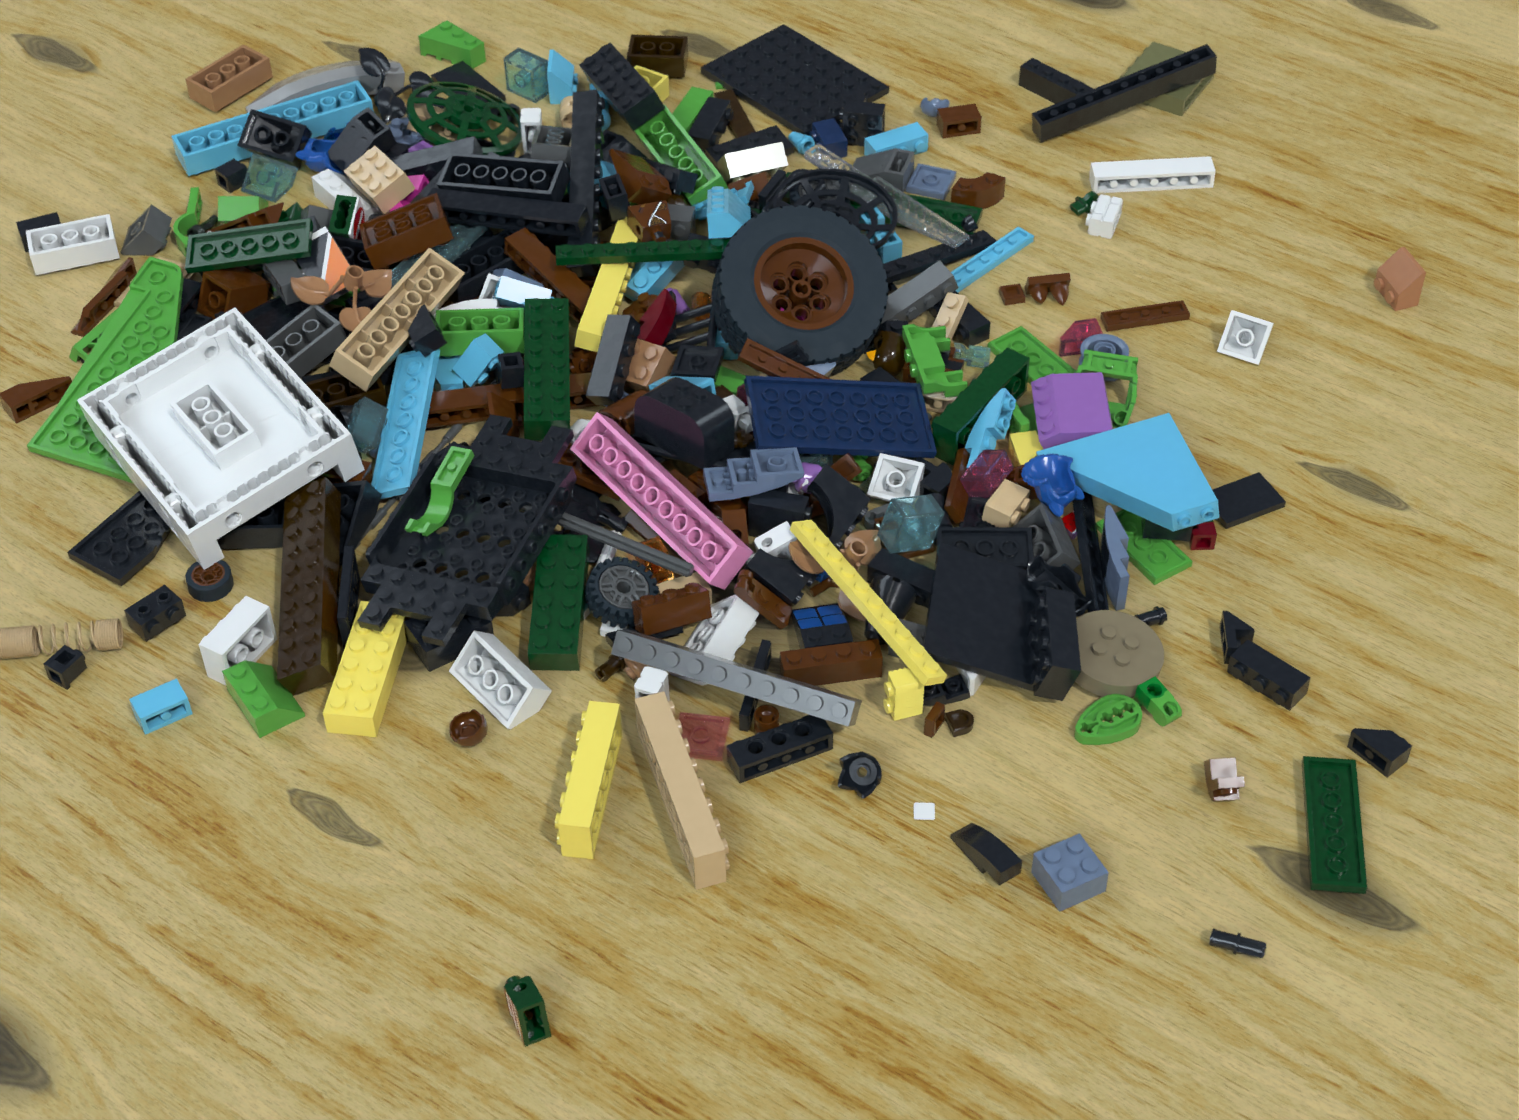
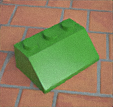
M244 660L222 671L228 692L259 738L305 717L304 711L293 695L277 680V672L272 666Z

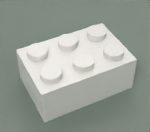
M245 596L224 619L218 622L217 626L207 636L203 637L198 645L209 678L226 685L222 673L223 670L244 660L256 662L277 640L270 607Z

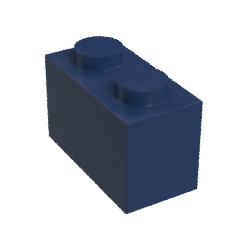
M835 118L813 122L810 136L815 142L818 154L822 155L824 161L847 157L848 140Z

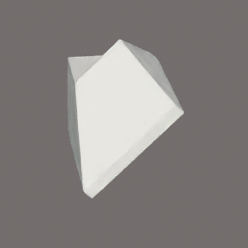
M1231 310L1217 352L1259 365L1274 323Z
M880 453L867 496L912 507L920 496V481L923 480L925 463Z

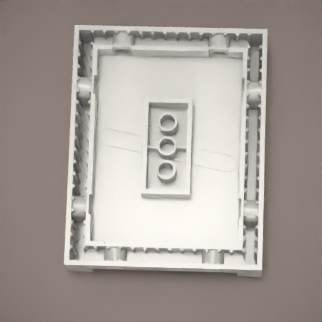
M236 308L224 313L77 400L96 438L204 570L224 558L217 539L326 471L333 468L344 482L364 471L351 433Z

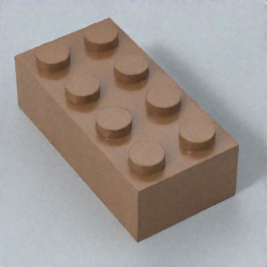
M243 44L185 80L190 99L217 112L257 86L265 83L273 75L269 58Z

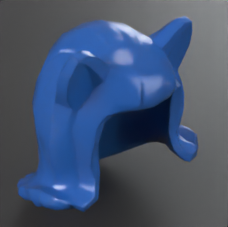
M309 138L304 150L296 152L295 156L304 160L306 166L315 172L330 169L346 176L329 159L328 151L336 140Z
M1043 454L1030 459L1029 462L1024 464L1021 470V477L1024 482L1035 488L1040 502L1048 506L1054 515L1060 517L1064 513V508L1074 499L1083 500L1085 498L1084 493L1079 486L1075 485L1074 475L1070 469L1073 458L1065 455L1059 456L1058 454Z

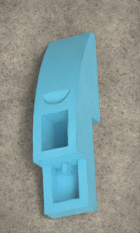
M1002 388L987 404L968 437L965 449L970 453L966 468L976 478L987 475L992 454L996 448V441L1005 439L1009 429L1016 399L1006 388Z

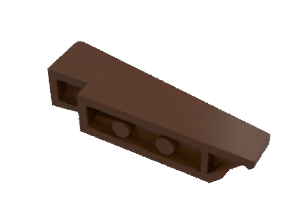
M129 257L116 268L100 292L83 308L81 318L71 330L72 334L84 337L115 307L114 301L131 284L130 281L137 274L133 258Z

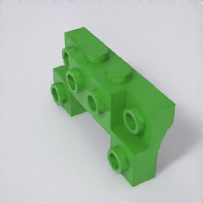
M914 324L902 326V337L907 348L904 350L905 361L910 363V375L915 377L917 383H920L923 394L943 391L945 398L958 396L961 391L968 387L967 381L963 382L962 370L945 372V364L940 352L950 351L951 341L950 338H946L945 326L933 328L919 327Z

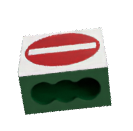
M336 196L328 229L331 235L361 240L359 224L366 222L368 216L359 197Z

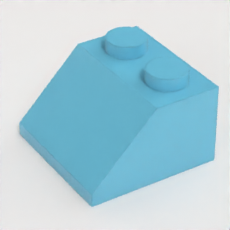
M551 49L549 51L547 67L550 104H560L565 97L573 96V92H577L579 78L578 73H575L574 65L554 49Z

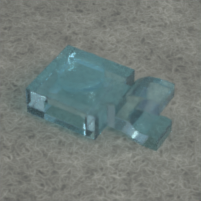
M954 342L956 352H959L956 353L955 358L967 361L966 366L978 368L989 366L991 348L969 345V349H966L963 344Z

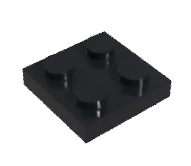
M680 345L671 376L713 378L714 382H716L724 357V347Z

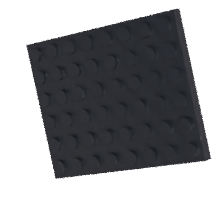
M784 24L701 67V74L720 83L727 90L732 89L736 96L790 130L809 136L810 131H812L813 122L835 118L836 121L840 120V110L845 107L846 100L855 101L856 86L863 90L867 102L870 103L889 93V86Z

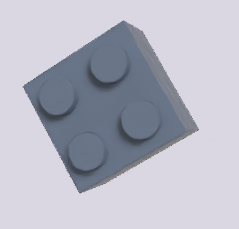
M1080 833L1033 854L1031 873L1059 912L1106 892L1109 872Z

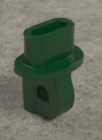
M1090 191L1083 198L1077 196L1075 202L1070 204L1069 207L1077 216L1084 212L1088 214L1090 213L1092 202H1097L1099 195L1094 191Z

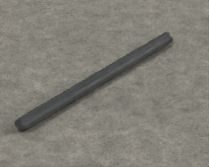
M505 501V502H504V503H506V504L511 505V502H510V501ZM523 506L521 510H530L532 509V506ZM564 512L558 522L560 526L582 535H588L589 538L682 576L688 577L693 574L694 565L568 513Z

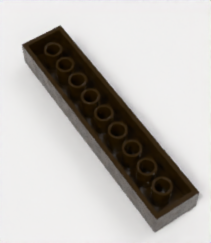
M326 477L308 483L285 497L277 680L293 696L334 681L337 672L341 493Z

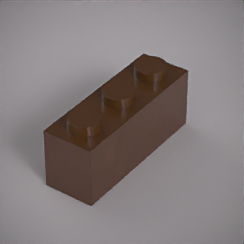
M688 583L684 588L666 589L662 591V594L654 596L644 595L640 597V600L632 601L635 629L645 635L712 618L709 590L699 583Z

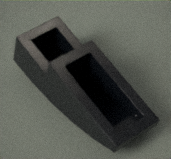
M970 823L950 835L954 843L982 874L987 871L999 886L1021 874L1022 860L1004 842L981 826Z

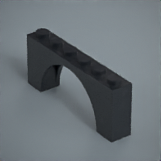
M826 464L808 486L807 490L818 500L824 511L827 522L826 537L839 549L844 543L840 540L844 534L849 536L856 527L853 523L858 517L861 520L869 510L866 505L871 498ZM761 548L743 569L751 571L754 579L788 605L791 603L796 605L804 595L801 592L803 587L806 585L809 588L818 577L815 574L803 571L793 560L775 557Z

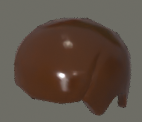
M475 709L458 714L450 723V736L455 743L462 747H473L482 742L487 735V721L484 715Z

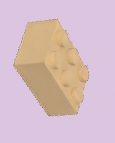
M376 146L366 151L363 156L344 170L354 187L383 214L387 213L415 190L405 172Z

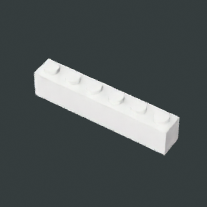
M1211 156L1093 162L1090 166L1089 180L1092 191L1095 193L1213 188L1216 171Z

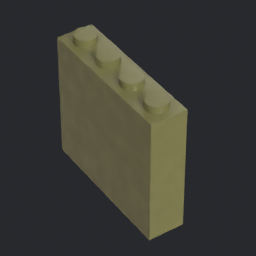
M1152 42L1148 48L1144 49L1143 54L1136 58L1135 63L1128 67L1124 76L1120 78L1183 54L1185 51ZM1214 74L1142 102V104L1182 117L1214 78Z

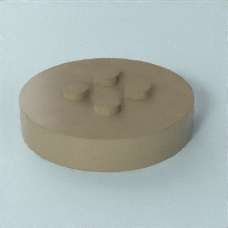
M1114 610L1093 611L1076 619L1081 673L1075 682L1081 687L1102 697L1111 694H1121L1133 698L1138 685L1154 676L1159 677L1164 662V649L1158 635L1146 623L1132 615Z

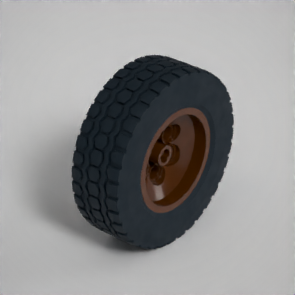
M802 205L769 209L768 212L764 211L756 215L755 218L753 217L734 233L727 243L712 285L713 315L718 330L721 331L722 338L725 343H729L728 347L734 354H738L739 357L747 338L773 351L798 340L799 346L804 348V353L809 355V361L801 365L810 366L825 364L826 362H836V366L828 378L831 375L834 376L855 363L874 338L883 320L888 300V283H886L887 276L885 269H883V262L881 257H878L876 248L873 244H870V240L864 233L861 234V230L855 225H850L848 220L841 216L837 217L835 213L827 210L826 212L822 211L821 208H808V206ZM791 276H796L799 280H794ZM774 286L780 287L782 291L776 290ZM811 286H816L819 290H815ZM776 306L782 307L784 311L778 310ZM813 306H819L821 310H817ZM796 316H801L804 320H799ZM797 355V356L791 358V360H794V359H796V358H798V357H800V356Z

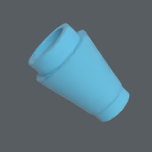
M795 131L790 133L788 140L799 153L810 154L814 150L815 142L811 136Z

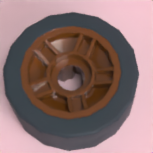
M223 560L214 563L205 570L197 561L188 568L185 575L189 594L201 602H213L224 598L231 592L234 585L231 568Z

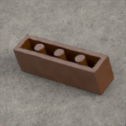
M878 639L780 652L781 676L813 686L882 677L883 656Z

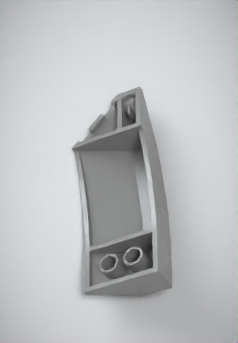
M388 59L390 70L384 72L386 77L383 87H390L396 93L404 87L405 72L399 62ZM360 60L314 67L275 83L246 107V112L249 113L251 109H263L356 80L359 81L368 95H374L379 92L377 88L380 85L381 75L379 77L368 75L363 70Z

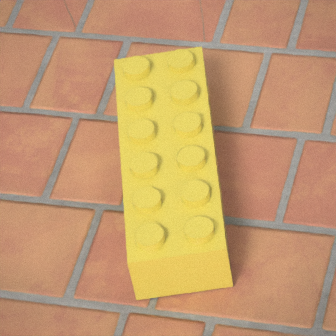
M369 601L360 602L323 711L327 733L377 737L407 642L404 621L410 619V617L392 614L382 632L362 628L358 623V619L369 604Z
M589 701L587 711L583 710L581 716L582 731L578 730L576 736L577 751L573 750L571 755L572 771H567L566 774L567 790L561 794L560 807L562 810L561 813L556 814L555 829H559L557 845H561L562 856L594 859L623 737L620 704Z

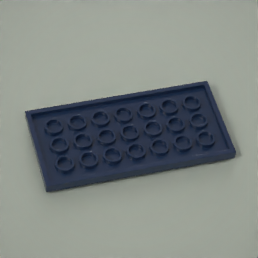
M747 375L745 377L744 385L757 450L797 447L798 453L845 455L849 453L850 455L879 456L880 453L896 457L935 458L937 451L920 383Z

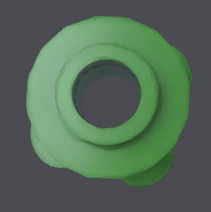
M851 455L863 470L853 480H867L873 471V467L865 461L868 456Z

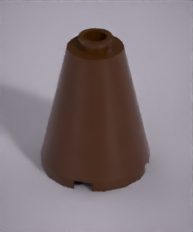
M638 390L601 409L598 413L613 419L629 435L635 434V402L648 391Z

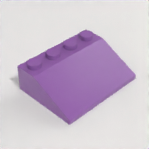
M1102 372L1050 374L1031 382L1038 438L1043 449L1113 429Z

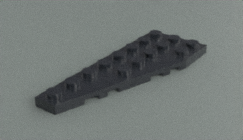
M138 491L67 553L69 559L123 586L156 556L171 529L144 495Z

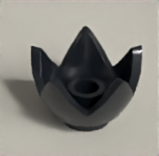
M857 752L840 758L842 772L838 779L839 788L855 790L858 796L864 799L881 783V766L871 754ZM860 767L867 770L866 776L860 774Z

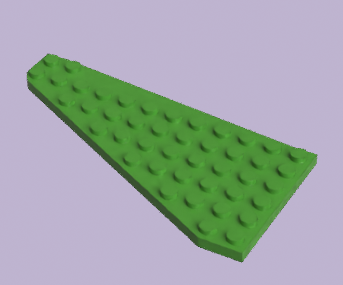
M149 257L129 285V292L57 407L27 444L30 452L133 483L96 438L77 400L177 342L184 281L181 269L177 264L154 257Z

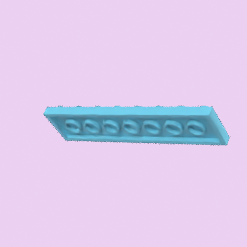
M440 349L433 351L426 357L420 351L415 352L414 350L397 356L371 483L382 494L381 499L405 494L413 479L417 476Z

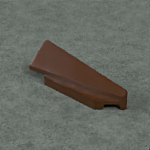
M284 202L247 214L208 231L214 232L278 223Z

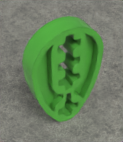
M1111 694L1104 696L1090 705L1080 716L1075 726V739L1084 745H1103L1132 737L1141 726V707L1135 700L1125 695Z

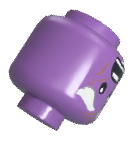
M802 462L804 477L791 483H794L797 492L812 494L807 488L822 470V467L818 464Z

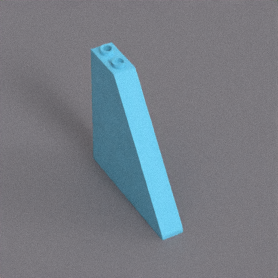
M1170 413L1036 452V456L1058 454L1059 456L1065 455L1073 458L1070 469L1074 475L1075 485L1079 486L1082 491L1171 531H1177L1219 518L1218 500Z

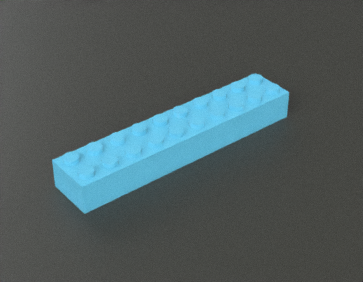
M356 80L257 111L306 125L312 132L311 138L313 139L345 129L350 120L367 107L373 111V104L367 92L359 81ZM249 113L171 136L176 156L188 176L215 169L232 159L240 161L257 156V154L237 146Z

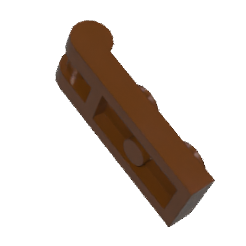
M741 570L738 575L739 582L735 585L734 593L779 629L785 628L788 625L792 607L754 579L751 571Z

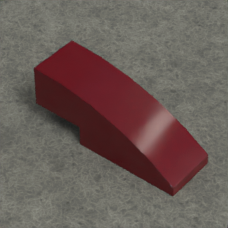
M667 289L662 290L639 321L642 326L640 327V334L637 339L659 346L663 344L672 326L677 306Z

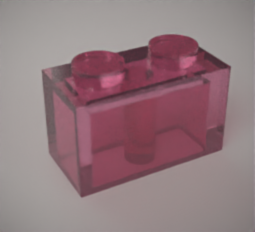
M1005 449L983 450L961 476L960 480L969 497H991L1014 467Z

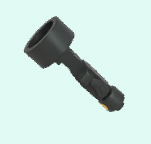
M213 215L200 225H193L187 230V236L205 233V230L212 228L218 222V217Z

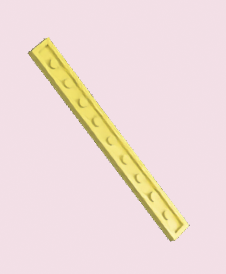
M812 520L792 522L789 530L924 686L944 683L947 674L939 664L935 662L925 648L914 638L911 632L900 622L897 616L886 606L883 600L872 590L869 584L865 582Z

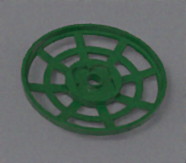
M434 82L418 87L408 98L406 113L411 125L419 134L435 145L453 142L429 128L436 123L458 134L457 140L472 136L476 138H490L495 147H481L483 150L482 155H488L491 151L499 156H503L514 151L521 143L522 134L519 115L505 101L483 89L463 83ZM437 89L428 98H415L424 91ZM453 91H463L468 93L467 95L455 94ZM440 93H445L449 96L446 100L435 98ZM475 95H478V96H480V97L486 99V100L489 101V102H484V101H482V100H479V99L475 98ZM414 103H425L431 118L422 122L415 112ZM433 104L444 106L443 112L437 114ZM490 108H497L502 118L492 114ZM504 110H506L512 116L517 126L513 125L508 121L507 114ZM445 119H448L453 124L460 126V128L451 125L450 123L446 122ZM491 119L501 125L492 130L488 124ZM506 127L517 133L513 140L503 145L497 138L498 135L505 131ZM468 129H483L485 132L468 131Z

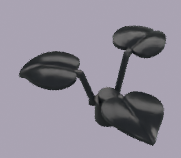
M360 48L358 50L363 70L372 77H379L381 75L380 85L377 88L379 92L374 96L373 101L378 107L382 121L385 124L395 118H402L406 114L404 101L397 97L399 94L409 88H412L413 92L422 85L434 83L432 78L426 73L415 71L409 76L411 84L394 93L392 88L383 87L386 77L384 72L390 70V63L386 56L373 48ZM437 89L424 91L418 94L416 97L428 98V96Z

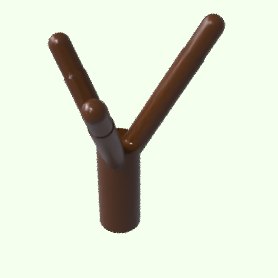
M829 576L810 588L809 592L815 597L830 587L839 588V586Z

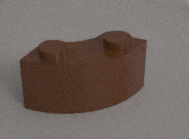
M989 172L977 178L967 179L960 177L952 187L951 202L983 209L992 207L1004 198L1006 177Z

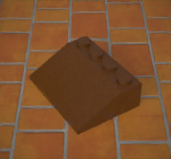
M437 193L359 224L364 249L374 270L387 269L393 263L398 261L404 262L415 254L425 253L428 248L446 245L450 240L454 239Z

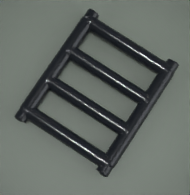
M712 303L676 315V324L710 313V318L677 328V337L709 327L708 332L669 345L663 343L661 346L666 347L671 353L678 351L680 345H697L707 342V346L715 347L717 325L713 315Z

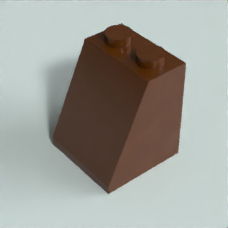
M244 266L203 272L197 311L204 316L211 317L213 320L216 319L214 314L220 311L226 313L233 308H236L243 314L268 301L271 283Z

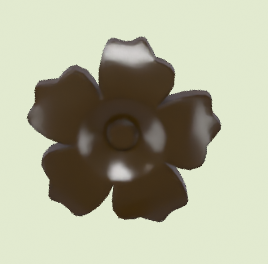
M741 429L736 431L734 435V448L738 446L739 448L747 447L753 441V435L746 434L745 430Z

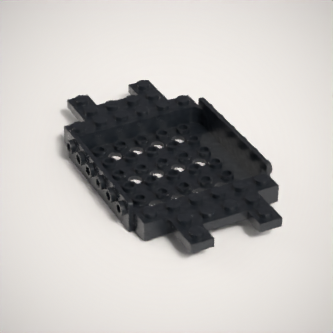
M491 414L470 447L449 443L440 459L437 454L431 453L406 493L402 496L395 510L390 514L383 528L380 529L376 539L367 549L365 556L370 566L360 580L366 593L374 594V596L358 619L360 627L382 632L392 614L428 621L429 623L421 635L423 641L445 647L464 615L492 621L504 606H509L572 501L570 494L577 481L573 466L557 463L574 437L573 430L551 426L542 442L507 436L513 426L511 418ZM451 446L472 450L475 456L454 492V501L450 515L443 526H441L448 527V531L437 534V530H435L428 536H423L422 533L414 531L411 533L406 532L404 528L410 518L420 519L426 512L431 499V481ZM463 493L470 494L469 497H466L462 500L458 499V497ZM484 497L491 498L490 501L484 502L483 504L478 503L479 500ZM502 502H511V505L505 506L504 508H499V505ZM523 506H532V509L526 510L524 513L520 512ZM460 532H469V535L463 536L461 539L457 538ZM481 536H490L489 540H485L482 543L477 542ZM503 540L511 541L510 544L503 547L498 546ZM424 561L427 563L426 566L418 569L414 568L418 562ZM438 567H447L446 571H442L439 574L435 573ZM460 571H468L467 575L460 578L455 577ZM480 576H489L488 580H484L481 583L477 582Z

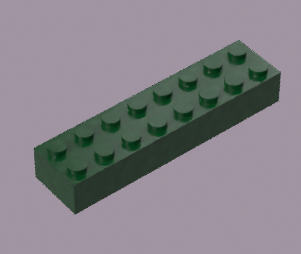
M525 298L524 439L537 441L544 439L551 426L570 429L569 298Z

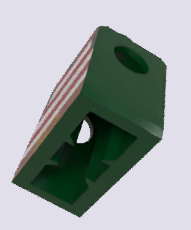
M520 976L510 977L506 981L504 992L509 1013L524 1046L526 1047L551 1037L544 999L530 976L522 978ZM524 1011H531L533 1017L528 1020Z

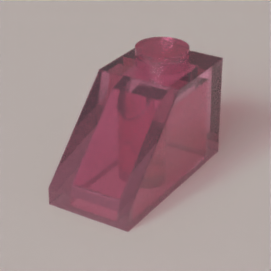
M1096 318L1075 321L1060 338L1059 357L1081 354L1080 347L1086 338L1096 334H1103Z

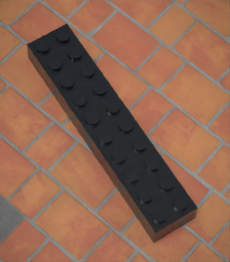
M569 196L563 198L561 202L569 203ZM602 207V213L599 214L601 231L618 221H612L608 209ZM505 230L448 260L465 272L458 288L450 296L454 304L473 300L480 296L488 273L493 274L495 269L507 268L521 275L525 273L504 253L505 238L507 237ZM531 232L555 256L556 246L568 244V236Z

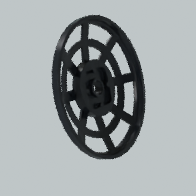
M815 169L802 172L785 181L774 196L773 208L791 206L782 201V199L790 190L801 185L806 194L794 203V207L803 205L811 200L814 204L813 207L821 208L825 212L827 210L835 213L837 217H843L849 221L850 225H855L861 231H869L866 234L869 240L877 231H888L885 237L873 244L876 249L889 241L897 226V206L890 194L872 179L847 170ZM823 179L841 180L839 190L822 189L814 191L809 182ZM849 182L866 188L877 197L870 202H866L861 197L847 192ZM822 196H837L836 200L821 201L819 199ZM845 198L854 201L861 207L855 209L849 203L844 202ZM884 203L890 214V224L878 225L877 215L873 208ZM867 212L871 219V224L859 223V216Z

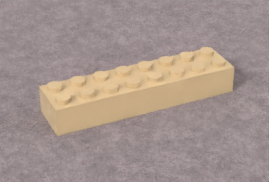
M428 248L335 350L329 366L366 392L409 344L411 337L408 329L420 307L425 304L431 314L434 315L436 310H439L458 288L465 272L431 248Z
M664 691L635 698L637 732L694 887L697 890L727 882L726 870H730L729 861L726 854H729L726 839H721L719 835L721 827L718 818L712 817L713 806L709 797L705 798L704 796L705 785L702 777L697 778V764L694 757H689L690 747L687 738L682 739L681 734H683L681 722L679 719L675 720L674 704L672 700H667Z

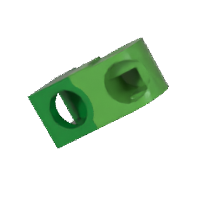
M1156 676L1137 686L1133 700L1139 706L1143 705L1160 726H1166L1182 716L1180 705Z

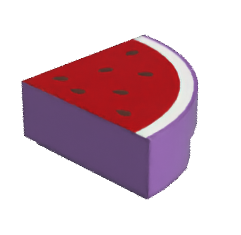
M1073 511L1061 518L1072 540L1077 537Z

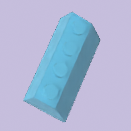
M722 186L712 187L711 190H708L707 194L709 239L732 237L742 225L751 219V209L731 190L724 189Z

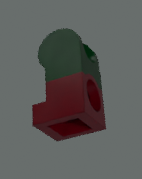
M1213 520L1193 526L1189 541L1190 550H1214L1217 533Z

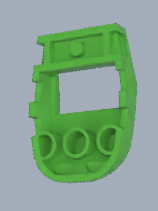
M1085 349L1083 353L1084 360L1082 365L1078 366L1076 373L1102 372L1104 377L1130 381L1125 404L1108 401L1113 428L1127 425L1137 398L1138 358Z

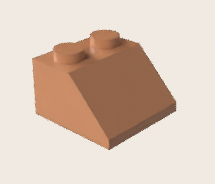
M1401 247L1378 268L1376 278L1374 279V286L1394 311L1418 306L1426 272L1405 247Z

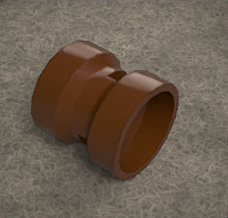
M761 705L755 710V735L759 732L779 727V711L776 707Z

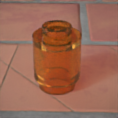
M706 292L693 294L691 297V310L711 304L712 298L710 294ZM710 313L694 319L700 321L710 318Z

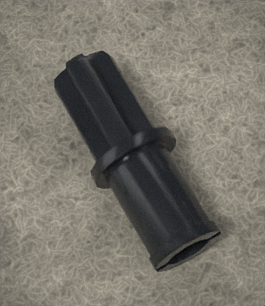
M1214 928L1209 941L1210 946L1231 950L1235 955L1238 952L1257 958H1263L1267 948L1265 942L1243 937L1239 932L1235 935Z

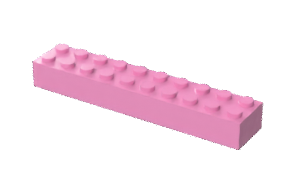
M596 412L570 449L686 562L693 564L694 570L709 584L725 590L753 553L743 541L613 419Z

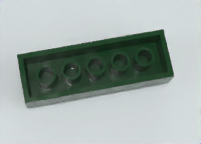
M1006 348L995 357L989 366L983 369L977 378L971 381L964 391L959 393L952 404L949 403L946 406L945 411L940 416L934 418L931 427L933 428V438L937 451L936 458L954 466L957 451L966 446L968 437L978 417L1002 388H1006L1016 401L1027 391L1029 357Z
M551 535L537 557L527 653L530 670L580 671L585 612L584 592L588 579L590 556L588 535Z

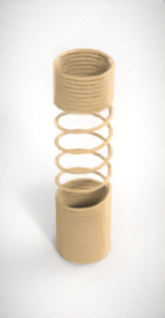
M119 618L96 620L95 625L92 620L90 621L92 638L88 650L85 649L81 639V624L79 621L77 622L78 650L81 644L83 650L89 652L93 643L99 651L122 648L123 628ZM65 622V645L71 648L68 640V624ZM34 625L0 628V659L38 656L41 648L47 655H51L54 647L58 651L59 649L55 642V625H51L53 644L50 653H47L43 646L41 625L38 626V631Z

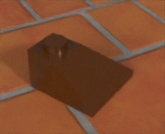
M491 391L486 392L489 416L492 414L511 418L513 426L507 436L519 438V427H523L521 413L517 414L515 404Z

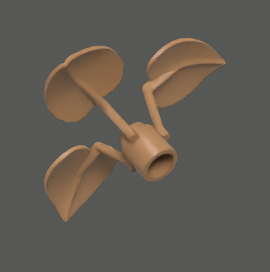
M351 265L347 267L345 276L341 275L340 280L330 291L328 283L324 279L315 276L291 277L290 283L295 295L301 301L310 305L323 304L325 296L330 297L344 283L345 288L353 292V308H344L339 314V321L345 329L353 332L372 311L368 307L357 308L358 289L360 291L365 290L366 294L371 297H385L392 287V270L380 269L364 272L361 267Z
M861 530L853 532L845 538L843 543L844 549H841L839 552L854 566L857 572L861 565L868 566L880 551L881 531ZM799 540L789 543L790 555L799 568L811 574H819L825 571ZM841 590L838 595L839 607L847 616L865 622L866 618Z

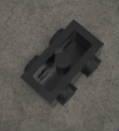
M166 585L161 586L124 610L129 627L145 641L150 640L186 616L182 599Z

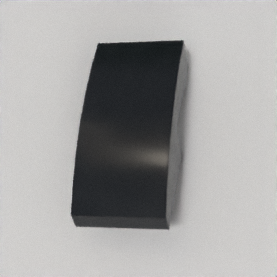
M961 674L945 679L944 683L924 686L923 706H934L936 702L945 705L969 699L970 692Z

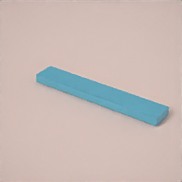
M1017 227L951 272L958 285V289L955 291L960 292L1032 243L1034 235Z

